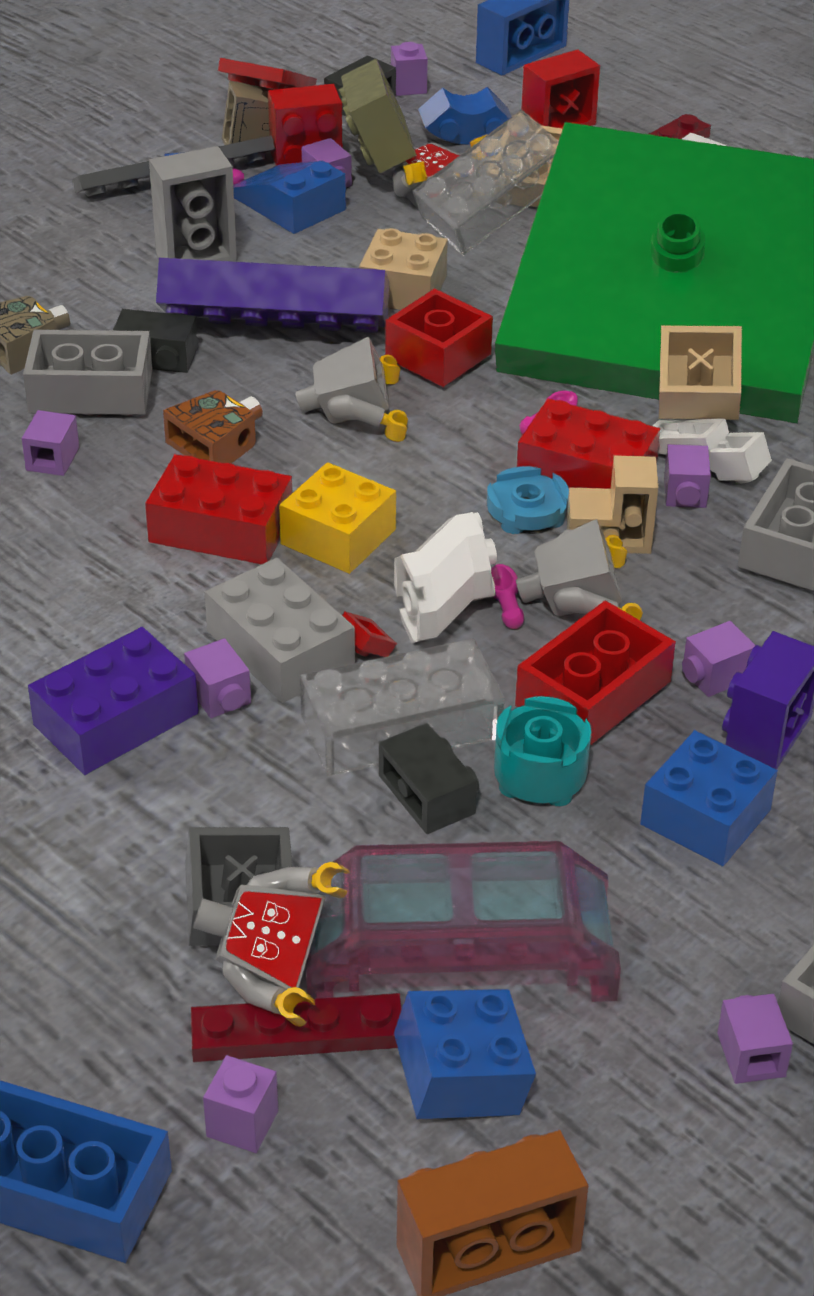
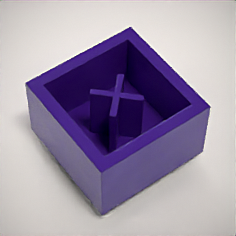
M772 631L762 646L756 645L748 658L746 669L743 673L736 672L728 687L727 697L732 699V704L722 724V731L727 732L725 745L776 770L778 769L812 717L814 707V646Z

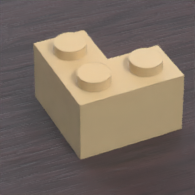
M614 456L611 489L569 488L567 530L576 529L597 519L605 538L609 535L618 536L623 542L622 547L628 551L627 553L651 554L658 497L656 457Z

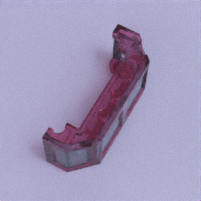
M561 841L356 845L333 861L350 871L348 874L337 873L331 880V887H339L348 891L346 896L336 898L322 891L316 893L325 896L306 961L307 994L313 999L333 998L334 987L344 981H349V992L359 991V975L565 970L567 986H577L578 975L584 976L590 981L591 1002L617 1001L621 965L619 952L613 947L607 905L608 875Z

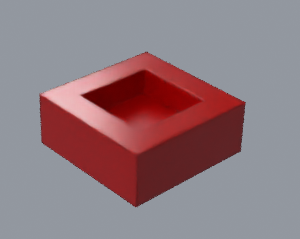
M344 611L342 616L355 627V652L365 657L371 653L388 658L397 643L372 619Z

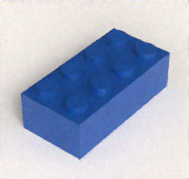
M0 1080V1223L126 1263L172 1172L168 1131Z

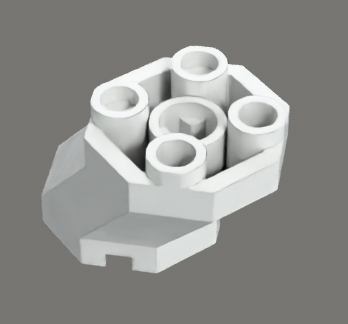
M478 512L459 514L448 519L415 552L402 554L394 558V586L396 596H403L405 608H401L399 611L401 621L411 643L436 638L471 601L495 596V584L490 565L497 562L496 548L491 538L485 539L482 520Z

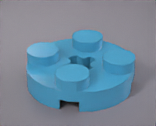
M530 466L514 467L499 473L497 481L492 485L491 483L487 488V508L492 517L501 522V528L507 533L519 534L524 530H540L548 527L557 528L565 522L569 488L566 482L554 473L552 479L541 475V468Z

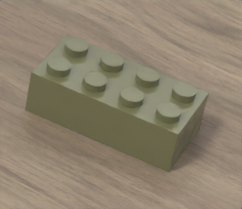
M377 58L342 75L343 87L339 91L344 105L343 110L346 114L345 119L354 136L359 135L360 149L369 166L375 164L380 174L416 156L405 116Z

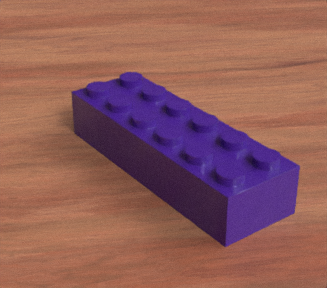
M159 257L156 303L165 313L208 317V322L213 324H231V319H245V324L250 326L262 327L267 326L268 321H281L282 326L286 328L300 329L304 328L305 323L319 324V329L338 331L341 330V325L356 326V331L376 333L378 332V327H385L386 319H388L390 282L386 270Z

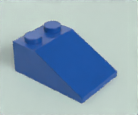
M487 0L478 4L476 63L503 76L525 64L566 47L569 0Z
M323 160L277 165L233 185L234 198L292 234H296L346 210L345 173Z

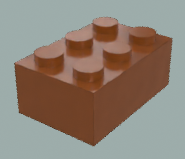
M561 1130L544 1135H529L520 1139L515 1144L490 1152H474L461 1161L435 1169H419L408 1177L397 1181V1248L417 1296H445L581 1251L589 1185Z

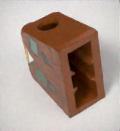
M214 390L163 410L165 443L184 456L188 455L220 463H233L254 447L256 442L255 420L262 417V407L254 397L250 396L241 402H237L222 391Z

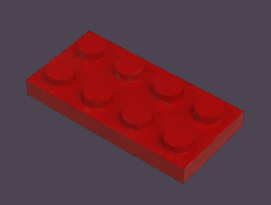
M220 58L218 71L227 73V80L275 90L315 86L317 78L285 69Z

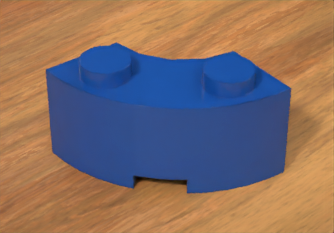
M442 87L418 109L424 126L429 132L440 139L457 144H470V141L484 135H489L491 140L499 138L507 120L514 121L508 107L489 87L484 88L478 93L465 96L452 94Z

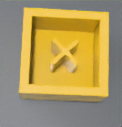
M327 462L279 505L281 544L350 574L396 530V490Z

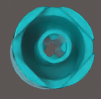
M544 696L527 698L523 706L513 710L512 705L504 709L498 717L496 724L494 773L499 783L500 792L509 798H519L534 803H549L553 806L569 804L573 799V795L582 788L587 778L591 741V726L587 718L584 722L577 715V708L571 703L558 698Z

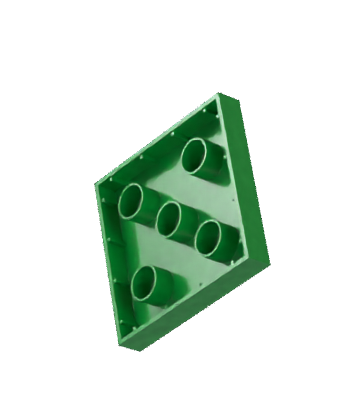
M565 122L495 341L496 372L659 400L661 325L742 326L741 401L739 414L798 424L814 353V159Z

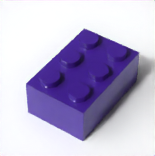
M143 626L28 685L33 725L84 776L198 714L196 674Z

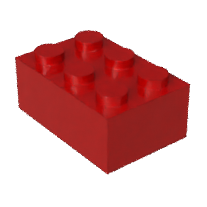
M547 398L518 441L517 467L530 466L541 468V475L551 479L554 473L566 482L568 488L611 489L614 456L656 457L657 465L661 428L647 425L638 420H628L609 415L604 411L590 410L569 404L566 401Z
M174 454L145 502L148 542L264 564L270 561L281 540L279 505L293 493L292 476L275 473L270 470H258L236 466L232 463H220L188 455Z
M605 600L517 666L515 706H523L525 699L538 696L558 698L571 703L577 708V715L584 722L587 718L590 723L591 746L671 682L676 641Z

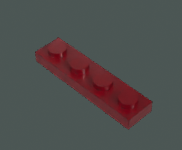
M400 993L314 999L315 1005H311L307 1001L299 1002L294 1007L293 1013L306 1021L301 1027L295 1026L281 1013L276 1014L249 1003L191 1007L193 1062L224 1060L226 1055L237 1059L398 1048L394 1031L402 1010Z

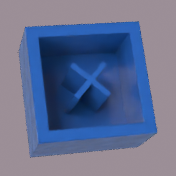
M694 730L645 784L640 825L724 866L770 812L778 770Z
M510 990L408 991L394 1036L416 1119L520 1115L536 1072Z

